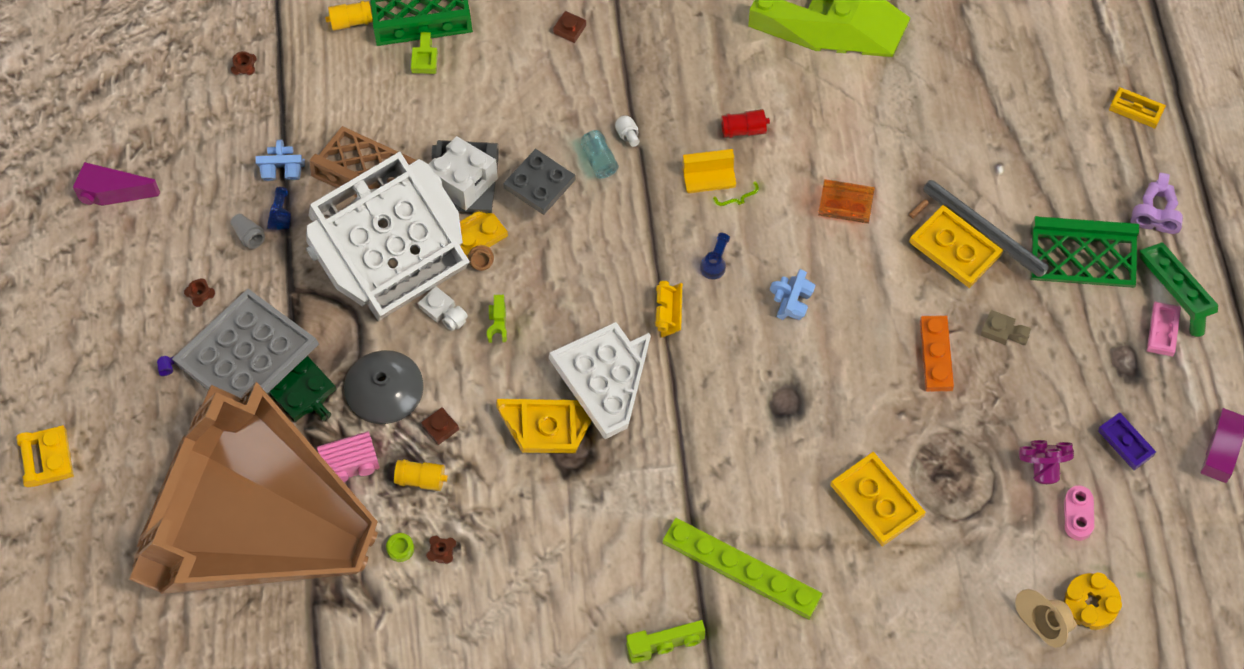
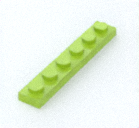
M678 518L674 519L663 538L662 544L810 620L822 598L823 593Z

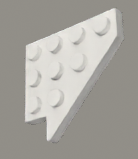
M617 322L549 354V360L604 439L628 428L651 337L647 333L633 341H629Z

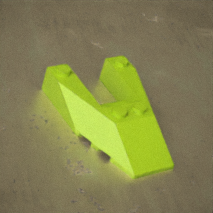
M754 0L749 9L748 27L814 51L831 49L837 50L836 53L856 51L862 52V55L893 57L909 24L910 17L887 0H812L808 9L785 0Z

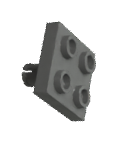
M535 148L503 184L504 189L545 215L574 183L576 177L575 174Z

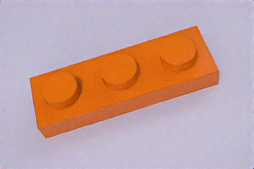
M921 316L920 327L926 392L953 391L954 382L948 317Z

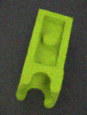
M703 621L692 622L648 635L646 630L627 635L626 645L631 662L635 664L650 660L652 653L667 654L673 651L674 647L698 645L701 643V640L705 639Z

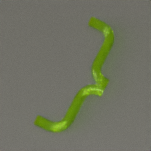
M756 181L753 182L755 190L742 195L741 201L734 198L725 202H719L716 196L713 197V200L719 206H725L733 202L741 205L745 203L744 199L746 197L754 195L759 191V185Z

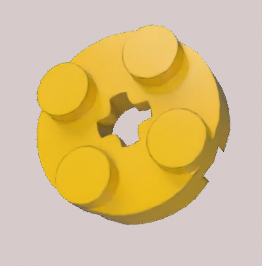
M1103 573L1079 575L1071 581L1065 592L1064 603L1072 611L1077 625L1090 627L1089 629L1100 630L1108 627L1114 622L1122 608L1121 595L1118 588ZM1089 595L1099 600L1097 603L1098 607H1094L1093 604H1086Z

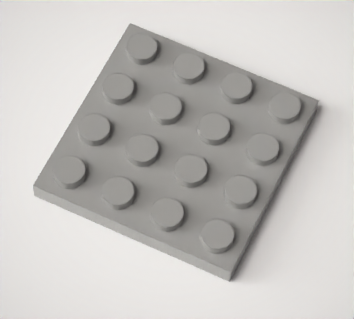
M247 289L174 356L172 360L175 365L207 390L213 385L241 398L255 382L266 393H269L319 343L315 337Z

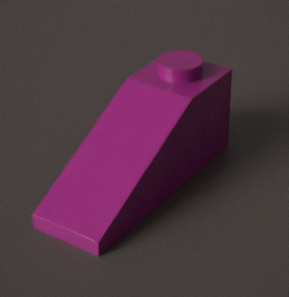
M84 162L73 185L78 199L87 205L97 204L104 206L158 197L160 194L155 179Z

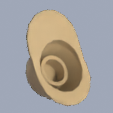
M1031 589L1022 590L1017 594L1015 604L1020 618L1049 646L1054 648L1062 647L1067 642L1068 633L1077 626L1069 606L1057 599L1048 600L1039 592Z

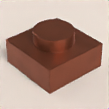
M565 11L554 26L553 32L555 35L575 43L587 26L586 20Z
M443 407L421 422L423 429L437 445H440L459 431V426Z

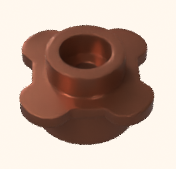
M241 51L233 56L234 65L231 67V72L234 75L239 73L252 75L255 73L254 63L257 61V58L254 54Z
M201 278L192 281L185 288L184 294L186 297L191 298L195 307H201L204 301L215 296V290L209 288L207 281Z
M437 535L432 536L429 540L431 546L430 551L426 554L427 559L431 562L451 563L453 561V548L456 547L455 539L451 537L442 539Z

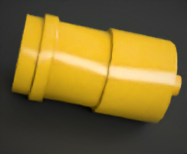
M364 0L353 4L328 7L329 16L325 17L326 23L331 22L333 31L351 28L350 26L367 25L373 22L370 3Z
M403 459L398 460L396 463L394 483L400 486L408 485L420 487V489L441 491L443 482L448 480V475H444L445 466L442 464L410 462Z

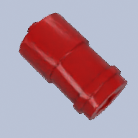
M763 109L745 111L738 114L728 113L721 116L723 137L729 139L736 136L766 134V124H770V119L766 118Z

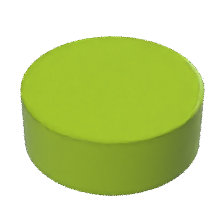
M396 533L387 540L386 550L388 556L393 561L404 562L412 557L414 544L409 535Z

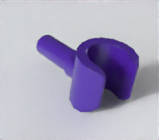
M159 357L157 368L160 376H168L173 373L172 365L175 364L172 360L173 357Z

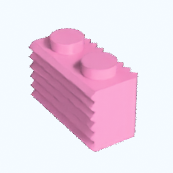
M369 431L317 447L320 456L343 482H346L349 477L357 475L368 476L374 473L375 469L378 470L380 468Z

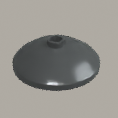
M390 350L375 351L360 358L350 368L344 382V395L350 409L359 418L374 424H390L410 415L420 403L424 390L422 374L416 363L408 356ZM379 377H386L382 382L377 381Z

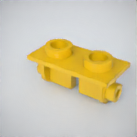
M660 281L656 287L657 303L661 305L656 307L655 326L661 332L662 338L681 331L682 283L670 286L668 281Z

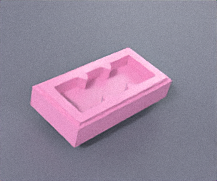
M1154 302L1147 352L1174 356L1181 311L1180 306Z

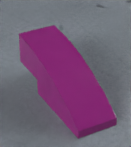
M1222 408L1206 452L1201 474L1224 483L1228 482L1232 476L1244 439L1243 415Z

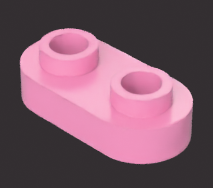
M1084 486L1070 488L1064 498L1065 531L1070 538L1077 541L1089 538L1094 530V498L1091 491ZM1075 496H1082L1084 501H1078ZM1076 521H1082L1085 526H1078Z

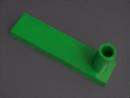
M1163 242L1140 250L1139 258L1190 316L1189 333L1195 337L1203 336L1206 331L1207 316L1218 313L1216 301Z

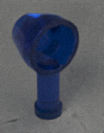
M277 187L275 189V198L270 209L267 229L269 230L289 229L292 213L283 208L284 200L288 193V190L284 187Z
M718 233L714 250L703 257L700 270L704 277L715 280L724 275L726 263L722 255L730 240L728 234ZM712 259H714V260H717L718 262H717V263H711V262H709V261L712 260Z

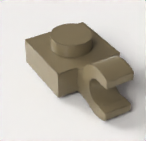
M991 310L982 329L981 336L1006 345L1008 339L1021 345H1026L1031 329L1023 325L1014 326L1015 318Z

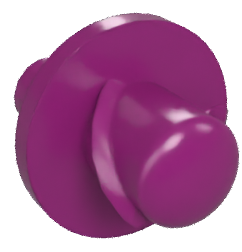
M1045 440L1031 441V446H1022L1019 450V459L1021 461L1033 463L1034 480L1037 483L1046 485L1057 483L1060 480L1061 474L1060 463L1074 458L1073 444L1070 442L1047 445Z

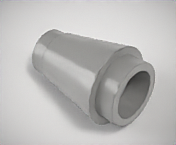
M237 214L231 219V225L243 246L255 249L264 242V230L243 214Z

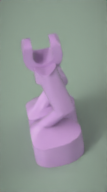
M1159 173L1158 180L1148 185L1143 195V204L1136 205L1133 208L1131 223L1139 224L1140 228L1145 229L1156 227L1157 231L1176 234L1181 231L1183 215L1175 210L1178 200L1174 186L1168 185L1169 174ZM1155 196L1166 198L1168 203L1164 210L1153 207V198Z

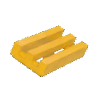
M1119 87L1109 111L1156 129L1166 105ZM1143 106H1144V107H1147V108H1149V109H1152V110H1154V111H1157V113H1156V112H1153V111H1151V110H1148V109H1146V108H1143Z

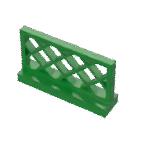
M370 0L377 46L420 40L421 32H431V38L473 32L468 0H463V2L462 0H446L450 3L445 8L438 5L442 0H412L408 5L401 2V0ZM387 1L389 4L382 8L376 2ZM419 2L426 5L422 11L414 8ZM395 6L402 9L397 15L390 12ZM456 6L462 8L461 10L451 11ZM432 9H434L435 11L439 12V13L428 14ZM408 13H411V14L415 15V16H411V17H404V16H406ZM384 16L390 18V20L380 21Z
M1035 216L1031 224V253L1037 258L1039 253L1041 255L1039 259L1041 261L1045 259L1054 269L1042 277H1038L1031 272L1030 280L1135 288L1139 224ZM1038 237H1048L1055 245L1045 252L1038 245ZM1067 239H1074L1081 247L1071 254L1062 243ZM1093 241H1100L1107 249L1097 256L1088 245ZM1118 243L1130 244V253L1124 258L1114 249ZM1057 247L1067 257L1059 265L1049 256ZM1083 249L1093 259L1085 267L1075 258ZM1109 251L1119 261L1111 269L1101 260ZM1069 261L1080 270L1075 276H1069L1061 269ZM1095 263L1106 272L1101 278L1093 277L1087 271ZM1123 265L1130 272V280L1119 279L1113 271Z

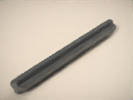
M929 180L923 188L926 194L947 207L1036 276L1042 277L1045 275L1049 268L1047 264L933 180Z

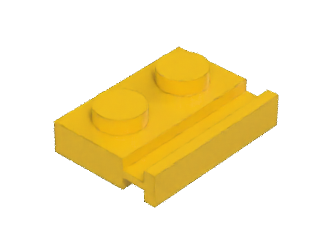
M475 212L460 221L463 242L460 247L467 258L473 247L477 245L491 247L508 237V231L494 213Z

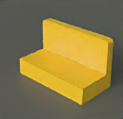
M733 149L683 155L682 169L687 193L736 187Z

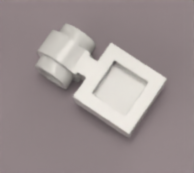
M437 286L418 302L419 308L437 323L442 319L443 324L451 331L458 330L466 323L467 313L460 306L455 307V301Z

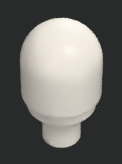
M629 116L619 117L615 123V128L620 138L628 141L632 147L637 146L640 143L637 137L639 132L634 120Z

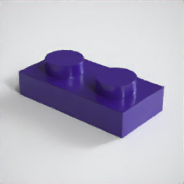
M1120 412L1102 424L1098 429L1103 438L1134 471L1156 454L1152 446Z

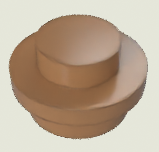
M477 245L468 254L469 264L476 270H486L492 266L494 254L489 247Z

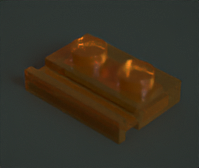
M824 179L818 216L869 224L875 187Z

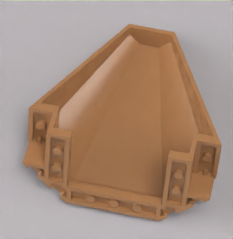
M257 382L241 398L211 385L203 404L199 406L191 421L186 436L184 435L179 443L137 544L139 549L134 556L132 565L134 568L129 580L161 592L160 594L357 574L360 571L362 572L367 565L369 557L366 556L368 547H371L377 538L378 532L375 531L378 521Z

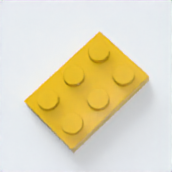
M944 205L910 237L909 241L914 247L968 288L1003 253V249Z
M874 451L831 481L830 486L882 547L922 519L926 514L925 510Z

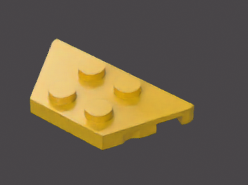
M497 399L496 408L522 453H576L592 422L578 400Z

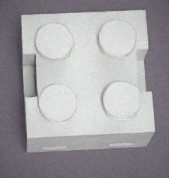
M456 136L446 146L447 152L442 157L434 158L429 163V166L440 177L442 186L451 201L466 211L498 179L496 159Z

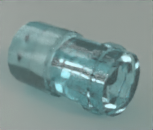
M599 130L586 133L581 138V145L589 158V163L597 178H606L613 175L618 170L619 165L606 143L605 136Z

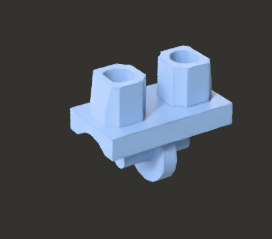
M277 140L276 147H267L268 155H276L256 156V164L260 168L263 181L276 180V168H285L286 180H299L301 167H305V159H302V155H285L293 154V146L284 147L283 140Z
M799 269L797 276H792L790 280L787 277H782L780 281L772 282L770 291L775 294L774 301L781 302L777 318L784 320L787 316L800 320L805 316L808 305L798 301V296L809 299L816 286L805 279L806 271Z

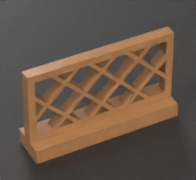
M342 126L319 155L314 154L310 159L311 176L335 188H339L369 170L366 169L364 162L378 160V163H381L382 159L389 158L398 153V151ZM345 136L352 139L354 144L340 146V141ZM371 148L375 150V153L362 156L360 149ZM357 151L358 157L344 159L343 152ZM338 153L341 160L333 162L326 159L328 155ZM402 154L405 160L407 161L408 165L417 161L416 159H413L405 154ZM360 163L362 170L354 172L348 169L347 166ZM395 178L387 179V183L394 180ZM376 181L368 186V188L376 189L380 188V185Z

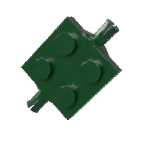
M307 355L269 394L294 422H297L305 414L313 411L317 413L322 421H326V416L329 419L331 412L325 408L323 403L337 389L334 383Z

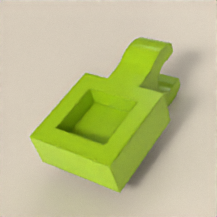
M421 32L420 47L412 48L411 71L417 74H436L437 48H432L431 32Z
M504 294L494 295V305H489V320H494V324L487 330L489 343H492V337L496 333L502 335V342L507 341Z

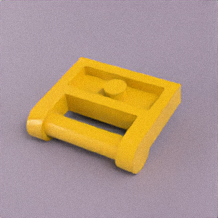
M64 425L34 433L24 432L16 436L17 445L21 447L25 473L22 478L25 487H35L74 477L67 431ZM39 444L43 472L38 474L35 472L31 446Z

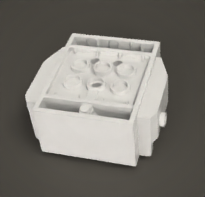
M401 152L396 153L310 204L309 217L312 223L307 225L306 241L309 245L306 250L313 261L318 259L338 291L362 307L367 304L377 321L382 320L435 286L461 272L470 262L460 247L463 242L458 210L444 190L440 177L436 172L432 171L429 164L420 159L408 165ZM388 178H395L394 180L387 183ZM376 181L380 185V188H368V186L375 183ZM354 194L357 195L346 208L339 212L337 211L336 205ZM385 220L388 226L380 228L378 221ZM416 246L419 248L420 253L413 255L410 252V248ZM395 260L397 262V267L390 268L388 266V261Z

